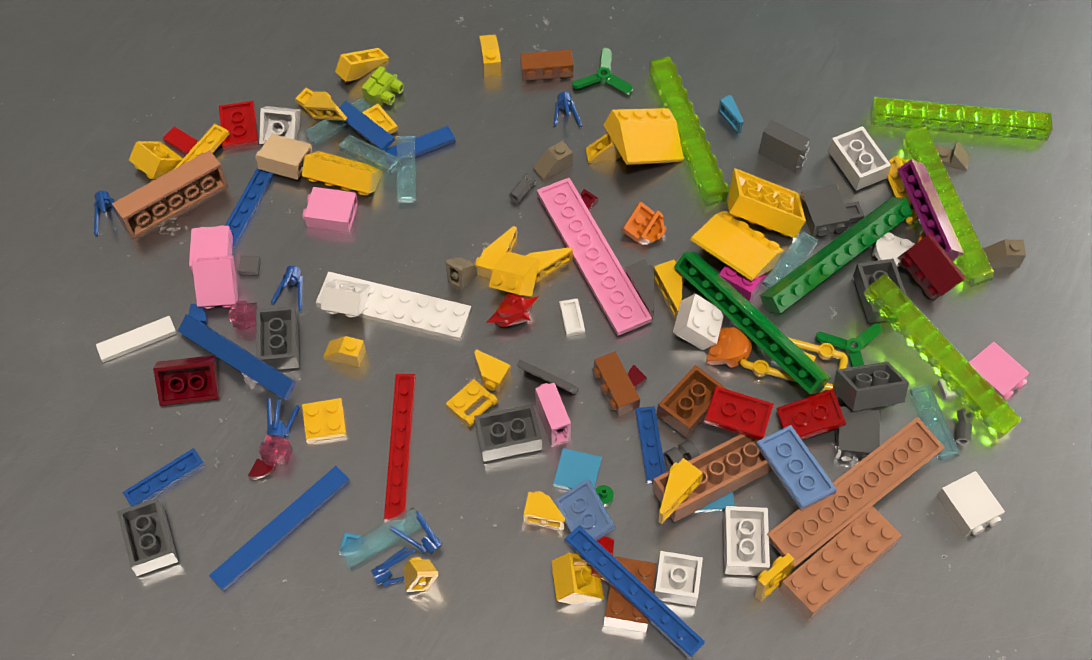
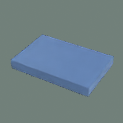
M589 479L554 500L559 511L564 516L570 532L580 525L597 541L616 529L614 522Z

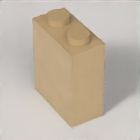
M271 134L268 140H265L261 150L256 153L255 159L258 169L298 180L302 174L305 155L312 153V145Z

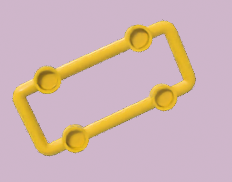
M789 338L800 349L818 353L822 360H829L832 357L840 359L838 369L847 368V355L841 351L834 350L831 344L823 343L818 346ZM744 357L739 361L742 367L753 370L757 377H764L768 374L796 382L786 371L769 367L768 363L764 360H757L754 363L747 361V358ZM827 383L820 392L833 389L834 384Z

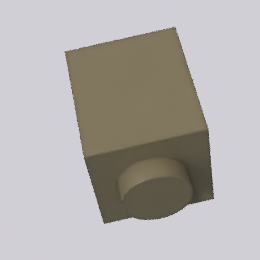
M561 141L546 150L533 167V170L542 181H545L573 165V152L564 141Z
M1004 239L981 249L982 267L1019 268L1026 257L1024 241Z
M461 257L446 261L448 283L464 291L476 276L474 263Z

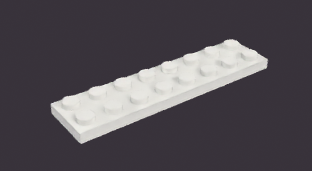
M328 272L316 300V306L321 307L323 287L333 279L371 285L364 310L358 317L460 342L472 311V307L469 305Z

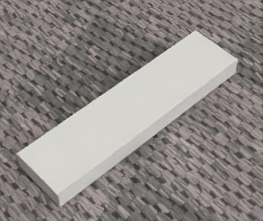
M170 316L98 343L96 347L104 363L177 333Z

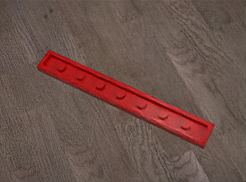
M395 374L384 522H405L415 374Z

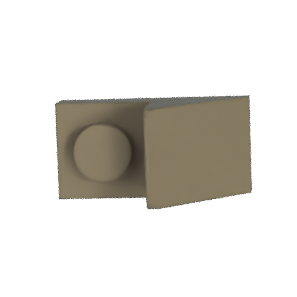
M957 141L954 149L935 145L931 163L967 171L970 155Z

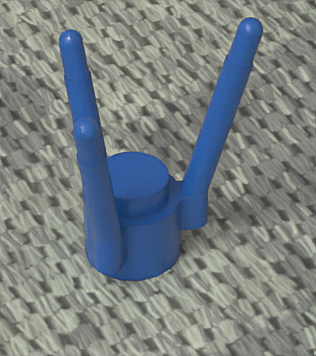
M559 93L557 96L558 102L555 103L553 125H557L560 108L566 111V115L570 114L569 109L571 108L579 127H582L570 93Z
M98 191L95 194L94 235H98L99 209H101L102 213H105V210L110 206L114 209L112 203L115 201L113 198H110L107 191Z
M287 267L282 281L271 300V304L275 303L282 288H285L287 284L295 285L298 283V310L302 311L303 277L300 276L301 270L298 267Z
M267 399L266 434H268V438L283 440L284 436H288L289 429L300 408L299 405L296 406L285 427L284 422L278 421L281 400L277 399L274 421H272L271 399Z
M416 511V518L427 533L421 540L422 545L393 526L390 527L391 531L417 547L423 554L426 551L431 554L442 544L419 511Z
M404 547L384 563L372 569L371 572L377 584L383 583L386 587L393 583L405 581L404 576L389 579L392 576L389 568L413 554L415 550L411 549L406 552L408 548Z

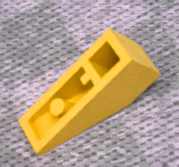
M496 34L479 36L484 77L501 76V59Z
M379 48L341 54L335 72L345 82L357 80L388 61L389 57Z
M314 91L303 106L313 119L344 121L347 119L327 92Z
M513 226L485 248L480 257H477L475 267L477 268L478 276L491 279L494 266L507 251H512L517 239V227Z
M569 247L526 255L540 259L535 283L572 261L573 249Z
M673 259L654 266V280L676 319L682 301L683 275L674 268L676 261Z
M684 458L679 463H674L669 470L670 474L659 512L658 522L660 524L702 482L703 472Z

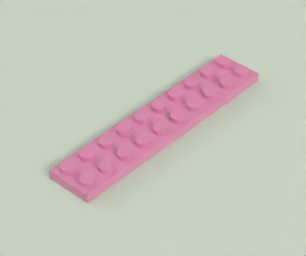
M567 178L538 189L537 195L567 248L571 247L573 249V259L617 336L651 323L652 317L571 179Z

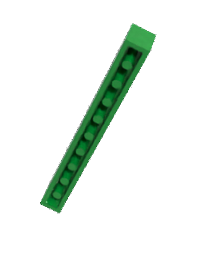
M891 197L759 295L766 310L782 313L913 214L907 199L904 197Z
M696 252L683 253L674 268L810 395L819 393L831 377Z

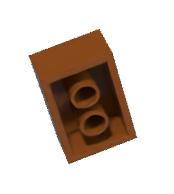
M695 365L658 404L656 415L684 437L688 438L705 420L715 387L727 388Z
M615 556L616 560L653 593L657 563ZM610 585L604 625L646 632L648 620Z

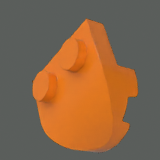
M640 201L621 231L639 244H651L660 239L666 231L663 221L664 216L659 210L654 212Z
M721 328L717 344L710 347L706 361L709 365L727 364L730 368L736 367L741 359L744 357L748 358L752 349L751 341L738 328Z

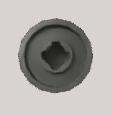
M691 440L679 444L678 449L673 447L663 453L669 470L674 463H679L683 458L689 461L700 455L697 447Z

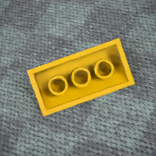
M316 151L305 155L302 176L307 177V180L312 182H318L319 180L323 181L327 186L338 185L343 190L351 191L353 189L357 190L358 194L368 195L376 190L384 168Z

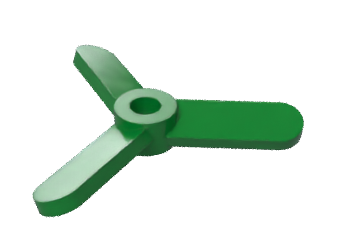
M603 48L601 51L600 65L596 74L572 82V87L575 89L600 82L607 83L625 94H630L633 91L630 83L611 73L612 52L608 48Z
M875 323L856 338L849 340L824 332H817L815 338L819 342L829 343L832 346L844 349L850 356L853 367L863 366L865 364L860 350L881 334L882 326Z

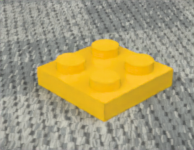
M341 398L302 404L307 443L347 436Z
M789 553L783 558L781 556L778 557L769 571L764 570L758 576L755 597L760 602L767 598L791 575L794 558Z

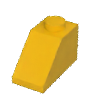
M608 133L586 147L589 163L616 161L621 157Z
M347 336L331 340L326 348L323 359L360 368L366 354L364 341Z
M476 349L474 352L475 363L482 384L491 391L501 392L511 375V365Z
M540 491L528 492L523 514L524 522L564 530L565 518L549 495H545V493Z
M415 557L408 560L403 567L406 592L427 591L438 577V571L429 559L422 560L420 557Z

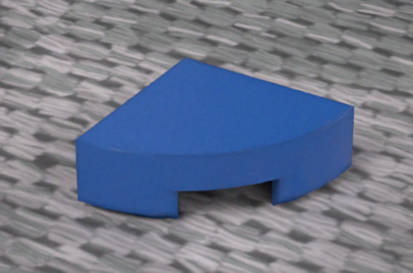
M191 304L188 315H191L203 324H207L204 310L200 306L197 307L196 304Z

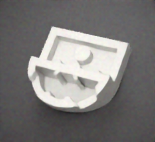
M888 232L876 241L872 256H876L878 261L894 258L896 266H902L904 269L905 267L901 264L898 256L915 243Z

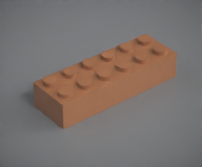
M208 150L178 168L167 172L158 179L151 181L149 184L136 189L129 195L118 199L112 205L122 226L133 239L228 185L221 164L211 151Z
M740 434L689 460V463L703 472L702 482L670 515L673 522L773 471L756 446V442L759 440ZM669 471L653 480L652 491L661 504L670 474Z
M871 506L782 582L779 591L810 621L897 545L902 534Z

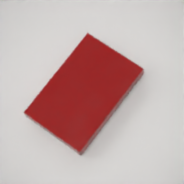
M254 101L219 105L220 126L229 132L227 138L222 142L223 150L259 145Z
M716 386L704 423L761 440L764 438L774 403Z
M834 389L776 408L783 429L791 425L801 440L846 425Z

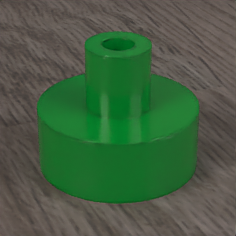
M606 485L598 486L595 490L604 506L611 505L614 499L613 490Z

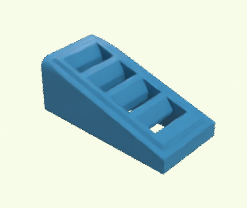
M728 95L720 99L718 111L738 134L741 133L744 121L733 97Z

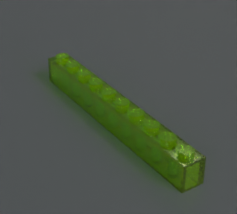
M670 56L650 61V76L663 107L669 108L677 122L682 151L705 206L726 202L730 191L729 186L723 180L722 170L718 169L716 156H713L711 153V145L705 139V131L699 125L698 115L694 114L693 104L688 100L687 90L682 86V79L677 74L675 63H672Z
M874 97L871 106V125L1034 139L1039 141H1047L1053 130L1052 114L1044 112Z
M923 125L904 132L902 143L905 150H909V159L916 160L925 165L964 252L963 255L955 259L957 265L963 269L962 273L966 277L964 281H968L970 287L992 281L994 271L926 126Z
M883 274L868 286L863 293L867 301L875 305L880 315L888 319L893 329L901 333L910 347H914L919 353L920 358L932 367L933 372L946 382L947 387L960 397L961 402L974 412V416L988 427V431L993 436L1000 439L1022 421L1018 414L886 274Z

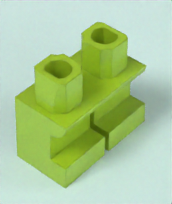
M379 66L361 87L363 99L380 106L383 103L391 105L395 100V95L392 94L393 91L401 94L404 90V84L397 79V74L391 75L386 72V68Z

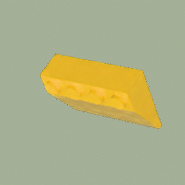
M669 108L612 110L603 124L626 165L683 162L684 160L677 122Z
M736 168L733 169L728 198L729 213L736 218L746 219L752 224L764 226L767 230L780 232L783 236L796 238L806 222L799 193Z
M728 211L715 214L690 239L751 281L774 269L784 251L779 247V244L769 241L761 232L752 230L747 223L737 220Z

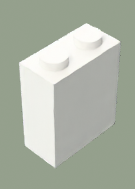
M976 471L943 487L937 495L965 537L970 534L978 535L988 525L991 527L1001 522L1000 518L1005 513Z

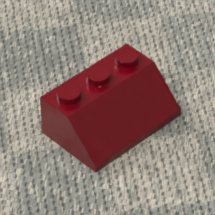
M931 233L898 256L901 264L907 268L913 279L919 283L925 294L932 301L940 298L966 279Z
M215 355L158 361L153 367L159 406L219 399V371Z

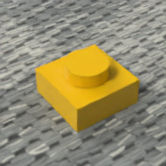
M305 88L295 98L296 103L303 107L314 92Z

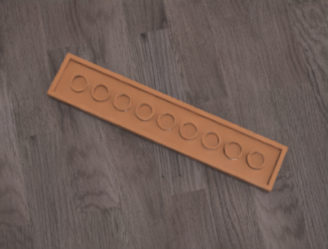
M916 417L833 482L837 489L835 494L803 510L799 508L768 532L769 541L783 557L789 553L794 558L792 569L795 568L940 453L945 447L924 423Z

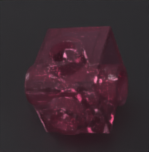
M237 301L236 304H233L228 312L229 321H232L233 327L248 329L250 326H256L257 302Z
M266 436L265 441L259 447V454L264 463L273 467L276 465L287 467L293 451L290 441L280 436Z

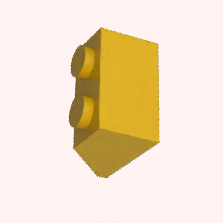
M136 142L129 161L134 164L135 168L146 173L148 178L156 180L167 172L172 171L183 158L162 142Z
M507 251L494 266L489 287L518 295L532 296L540 259Z
M569 552L551 561L557 601L577 604L604 599L601 578L591 575L592 567L578 554Z

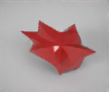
M508 292L504 300L501 301L499 308L486 323H495L500 327H508L530 321L529 314L531 308L539 296L526 299L524 296Z

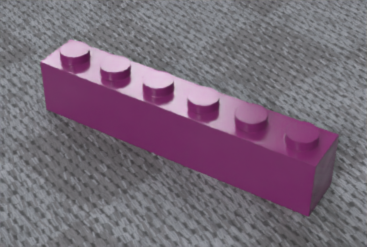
M913 159L909 160L897 170L926 236L931 233L951 260L954 261L963 255L964 252L925 165Z

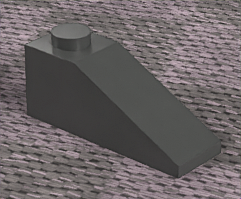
M644 259L625 267V273L653 320L655 272L653 267L648 265Z

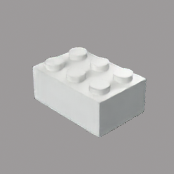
M863 126L834 137L831 140L828 152L855 190L887 178L891 164Z
M726 506L723 515L724 574L759 576L764 570L769 571L768 508Z

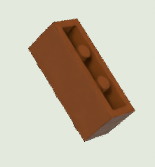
M571 49L520 53L522 81L573 77L574 64Z
M616 351L594 359L592 372L596 379L599 378L601 390L604 395L607 394L611 410H615L617 416L635 410V408H639L640 397Z

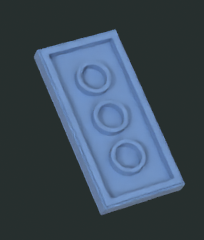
M791 425L756 442V446L800 510L836 493V487Z

